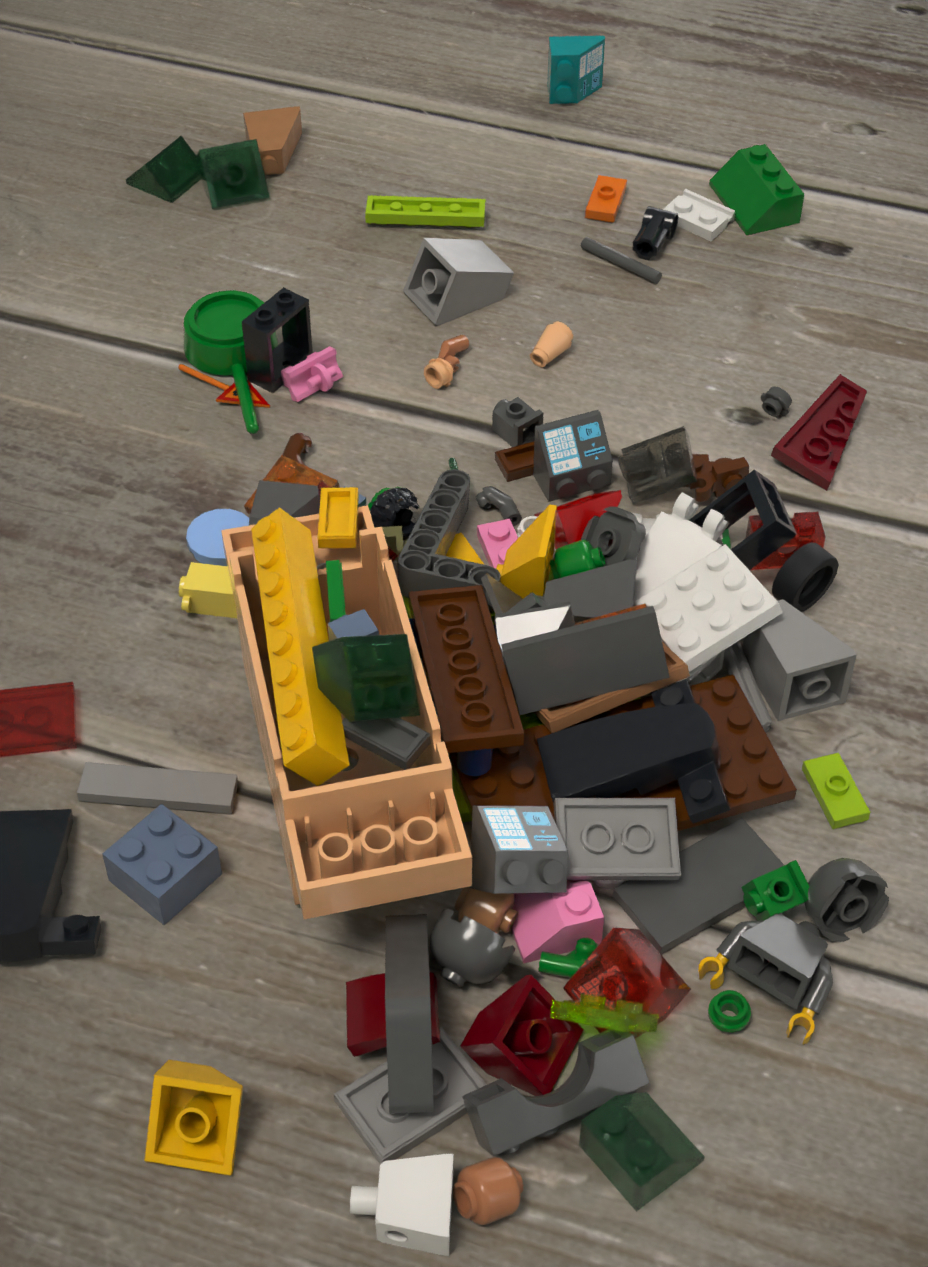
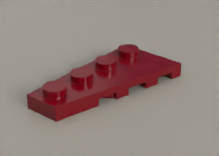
M840 374L774 446L771 456L827 491L867 390Z

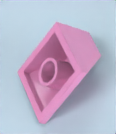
M567 880V890L561 893H514L515 903L513 909L518 911V916L511 930L523 964L539 960L542 951L554 954L571 952L575 950L577 941L581 938H590L597 945L602 944L604 915L593 887L587 880Z

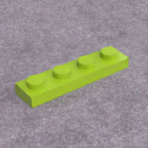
M368 195L365 219L366 223L379 225L406 224L409 226L484 227L486 199Z

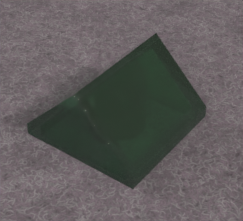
M180 136L126 179V184L173 203L207 175L208 172L188 143Z

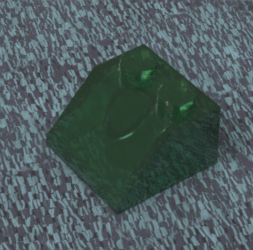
M647 1092L616 1095L581 1120L579 1146L636 1212L698 1166L705 1158Z

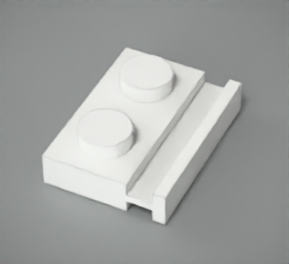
M687 189L683 191L682 196L678 195L663 209L678 213L677 227L708 241L715 239L727 228V224L733 222L735 218V210Z

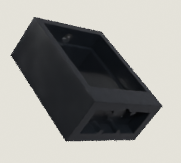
M283 287L242 321L248 381L273 394L284 385L281 370L290 365L295 366L306 360L307 356L313 353L309 299ZM282 326L283 342L272 350L271 335Z
M755 469L690 519L694 524L703 527L705 518L710 510L713 509L724 515V520L729 523L726 528L728 529L756 507L763 526L731 549L749 570L797 535L776 485ZM719 536L716 542L723 546L722 540Z

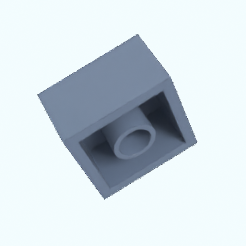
M160 804L102 853L108 880L163 925L168 923L222 875L218 847L163 804Z

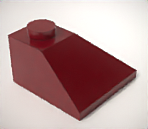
M526 975L478 1013L460 1047L487 1074L497 1079L502 1078L510 1085L534 1096H541L551 1093L584 1029L532 975Z

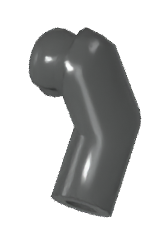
M493 486L484 487L483 491L477 494L476 500L483 509H490L494 504L499 509L504 520L510 519L513 526L520 523L522 517L512 497Z

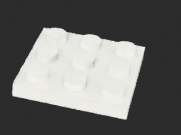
M726 544L633 602L637 610L650 606L654 607L662 642L688 665L689 672L783 613L778 601Z

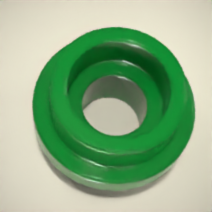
M726 990L717 994L710 1001L708 1016L711 1023L719 1030L738 1032L748 1025L751 1017V1008L742 994L733 990ZM732 1011L736 1016H727L722 1012Z

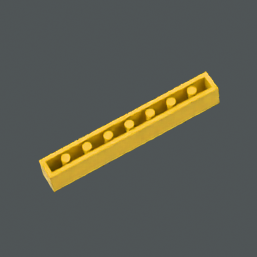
M279 507L267 517L260 519L251 528L283 764L288 769L319 786L350 765L311 531Z

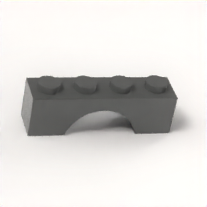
M614 1026L578 1043L577 1061L571 1075L563 1085L551 1093L541 1096L523 1095L501 1078L463 1095L462 1098L478 1144L492 1156H504L514 1153L521 1147V1143L536 1136L546 1137L556 1133L560 1129V1125L574 1118L583 1119L596 1114L600 1106L612 1100L622 1101L634 1096L638 1088L649 1084V1080L634 1035L618 1026Z

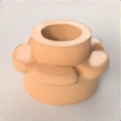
M433 358L425 366L424 376L428 384L433 388L448 387L453 380V368L446 360Z

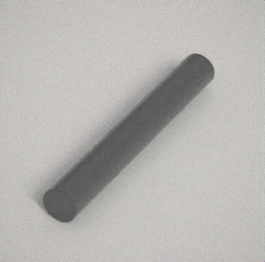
M585 237L581 242V248L655 284L661 280V272L597 241Z

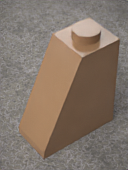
M300 106L243 113L245 135L255 177L284 173L302 135Z

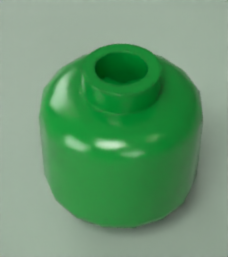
M585 539L556 549L554 559L550 560V568L554 579L606 566L601 548H593L592 544Z

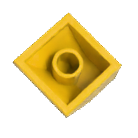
M549 504L507 550L504 565L497 564L496 569L501 575L500 583L523 599L530 593H534L537 596H544L546 582L549 580L551 571L550 560L554 557L557 505Z
M168 1060L154 1074L144 1161L231 1176L234 1168L243 1086L211 1066Z

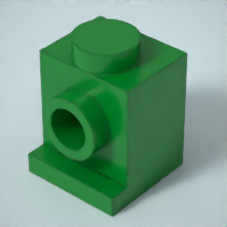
M797 860L757 877L741 887L744 893L745 906L750 914L756 917L757 921H764L775 914H783L809 900V884Z

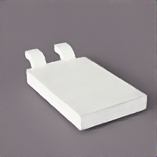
M683 492L677 498L671 516L661 511L641 542L636 558L637 566L633 602L703 559L711 552L722 547L716 541L729 525L728 521L724 520V515L711 509L705 518L703 527L694 524L689 520L694 516L699 506L694 503V498ZM633 603L632 611L637 610L636 607H635V605H634V603Z

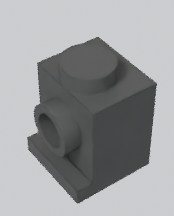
M519 397L511 401L503 399L496 404L492 411V430L511 447L535 441V426L543 424L544 413L540 409L537 411L533 410Z

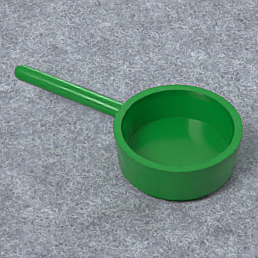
M219 291L202 297L187 311L184 317V353L187 360L201 371L215 375H233L246 430L250 434H255L259 431V424L246 377L247 366L242 321L264 304V302L256 296L243 291ZM276 331L271 335L272 350L278 346Z

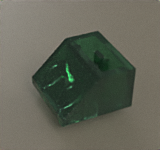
M407 634L340 637L312 647L318 688L349 722L416 717L420 715Z

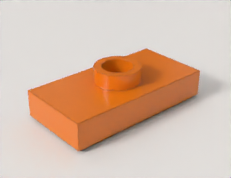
M599 175L586 207L585 218L614 223L627 188V180Z

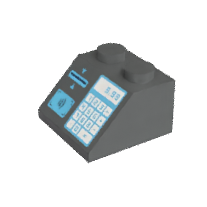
M599 410L535 426L533 476L548 502L611 485L613 460Z
M473 805L471 889L494 894L566 892L568 850L548 806Z

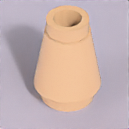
M559 321L547 325L530 354L532 362L539 367H545L546 364L570 348L571 341L573 340L571 329Z

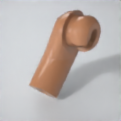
M459 335L443 341L438 358L449 362L453 368V373L459 368L456 364L460 363L455 354L468 349V338L465 335Z

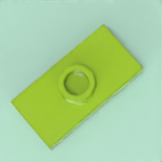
M839 752L803 761L802 771L832 829L869 820L871 812Z

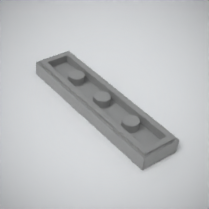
M85 762L77 796L79 801L156 808L163 804L168 809L232 814L238 787V776L236 774Z

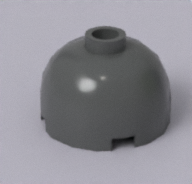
M839 858L824 864L811 876L808 882L809 900L805 902V908L812 923L823 936L831 941L844 942L850 939L844 934L845 932L860 927L862 933H865L882 917L889 901V897L884 893L885 887L888 888L886 881L876 871L862 861L851 858Z
M443 909L434 925L430 940V950L433 959L443 968L440 976L461 988L465 981L480 985L490 983L500 976L514 954L515 947L511 945L502 948L506 939L467 916L463 917L461 923L450 919L454 911Z

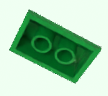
M766 144L754 145L738 150L709 181L710 187L724 206L735 210L734 219L746 236L800 223L805 194Z

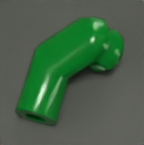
M581 938L577 941L575 950L566 956L542 951L539 972L575 978L596 964L599 957L596 953L598 945L590 938Z

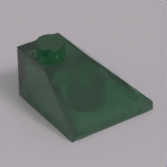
M257 139L200 149L196 157L200 175L212 209L270 197Z

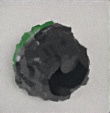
M386 487L376 493L368 504L374 527L402 526L403 538L410 536L417 521L409 507L419 509L415 494L407 488Z

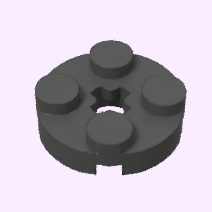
M607 507L603 510L608 512L603 513L601 517L594 516L588 522L581 540H587L592 544L593 548H601L606 566L629 559L636 560L641 542L646 535V529L643 524L638 522L634 514L619 507ZM610 539L613 540L611 547L608 546Z

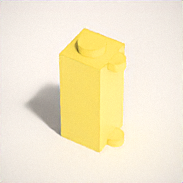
M191 562L187 576H182L179 583V596L183 597L181 603L182 610L188 613L237 618L228 567Z

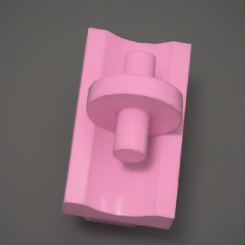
M329 346L320 352H314L308 355L306 360L281 370L284 386L289 388L293 401L299 402L319 390L326 392L333 387V382L343 377L336 361L337 353L335 348Z

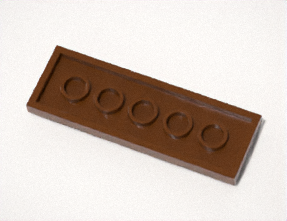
M482 585L408 592L409 607L423 667L441 728V742H445L447 752L454 753L524 745V730Z

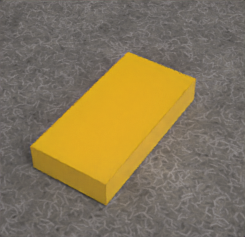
M321 488L317 537L318 548H356L358 488Z

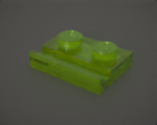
M581 993L580 1000H552L550 1018L621 1032L657 1031L659 1014L642 1011L643 1004L639 1002L617 1000V1005L612 1006L605 1004V996Z

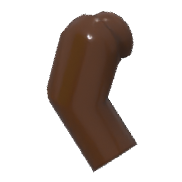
M303 433L292 435L282 453V459L294 478H300L307 472V468L300 456L302 453L306 454L309 452L307 447H312V440L309 436L303 435Z

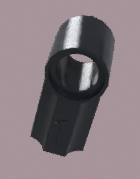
M651 206L647 207L641 229L633 241L632 250L638 254L639 258L649 260L657 256L666 239L671 240L678 224V213Z

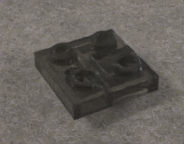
M684 426L621 449L622 455L618 456L620 470L627 483L628 495L633 505L697 482L689 434Z

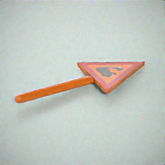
M183 364L178 366L179 370L224 390L216 398V402L240 404L235 382L229 386ZM248 381L254 406L270 408L267 401Z

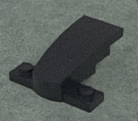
M685 679L651 692L655 707L596 719L538 738L537 742L552 802L554 803L555 798H588L593 795L596 798H613L634 788H637L642 796L678 779L685 806L693 824L731 810L718 772L721 754L715 726L709 714L696 704L688 680Z
M72 809L0 811V962L27 961L40 958L43 955L96 954L101 933L100 916L72 915L69 917H53L62 896L61 878L69 858L67 842L73 825Z

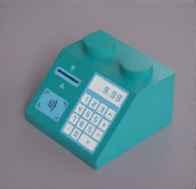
M605 35L549 37L547 77L549 104L578 103L602 87Z

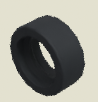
M811 542L803 545L785 561L773 581L772 594L777 600L783 599L800 612H803L813 606L826 593L837 574L839 563L833 555L817 543Z

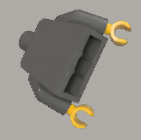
M775 914L764 921H747L737 924L716 949L718 955L701 960L698 970L700 980L709 971L717 972L712 977L710 986L711 989H718L724 983V966L729 961L728 968L795 1010L800 1005L803 1009L801 1013L792 1016L786 1034L789 1037L794 1026H803L807 1030L803 1045L810 1041L815 1028L814 1014H820L833 986L830 961L824 957L828 944L826 940L819 937L817 927L808 921L798 924L783 914Z

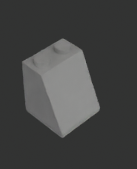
M423 238L403 292L435 325H442L502 300L514 272L481 240Z
M778 600L783 613L744 637L742 646L757 686L777 721L845 703L857 656L854 649L785 600Z

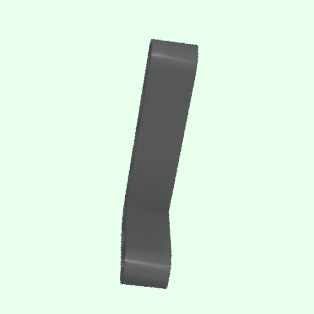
M452 469L440 475L399 555L398 584L401 594L409 598L408 592L475 585H482L483 591L486 592L481 580L485 574H489L500 582L501 575L494 567L446 556L469 506L470 476L464 471ZM487 603L489 612H493L494 609Z
M427 914L386 916L385 1014L389 1114L434 1112Z

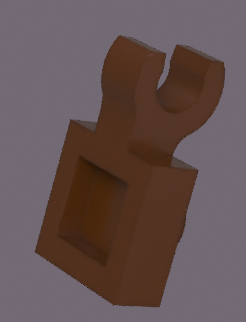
M745 457L712 465V472L690 476L689 488L690 490L695 489L696 502L710 499L713 493L716 498L721 496L749 474V464Z

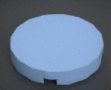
M215 509L204 512L195 518L187 528L186 540L189 551L194 554V558L200 563L227 566L221 530L249 526V517L233 509Z

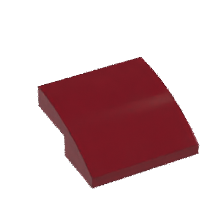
M429 972L433 1045L440 1042L437 979L433 972ZM385 973L346 982L347 1048L356 1057L387 1047Z

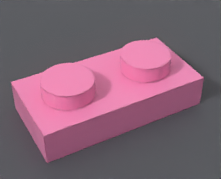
M505 519L477 525V537L489 566L497 568V564L504 565L507 550L518 539L511 520Z

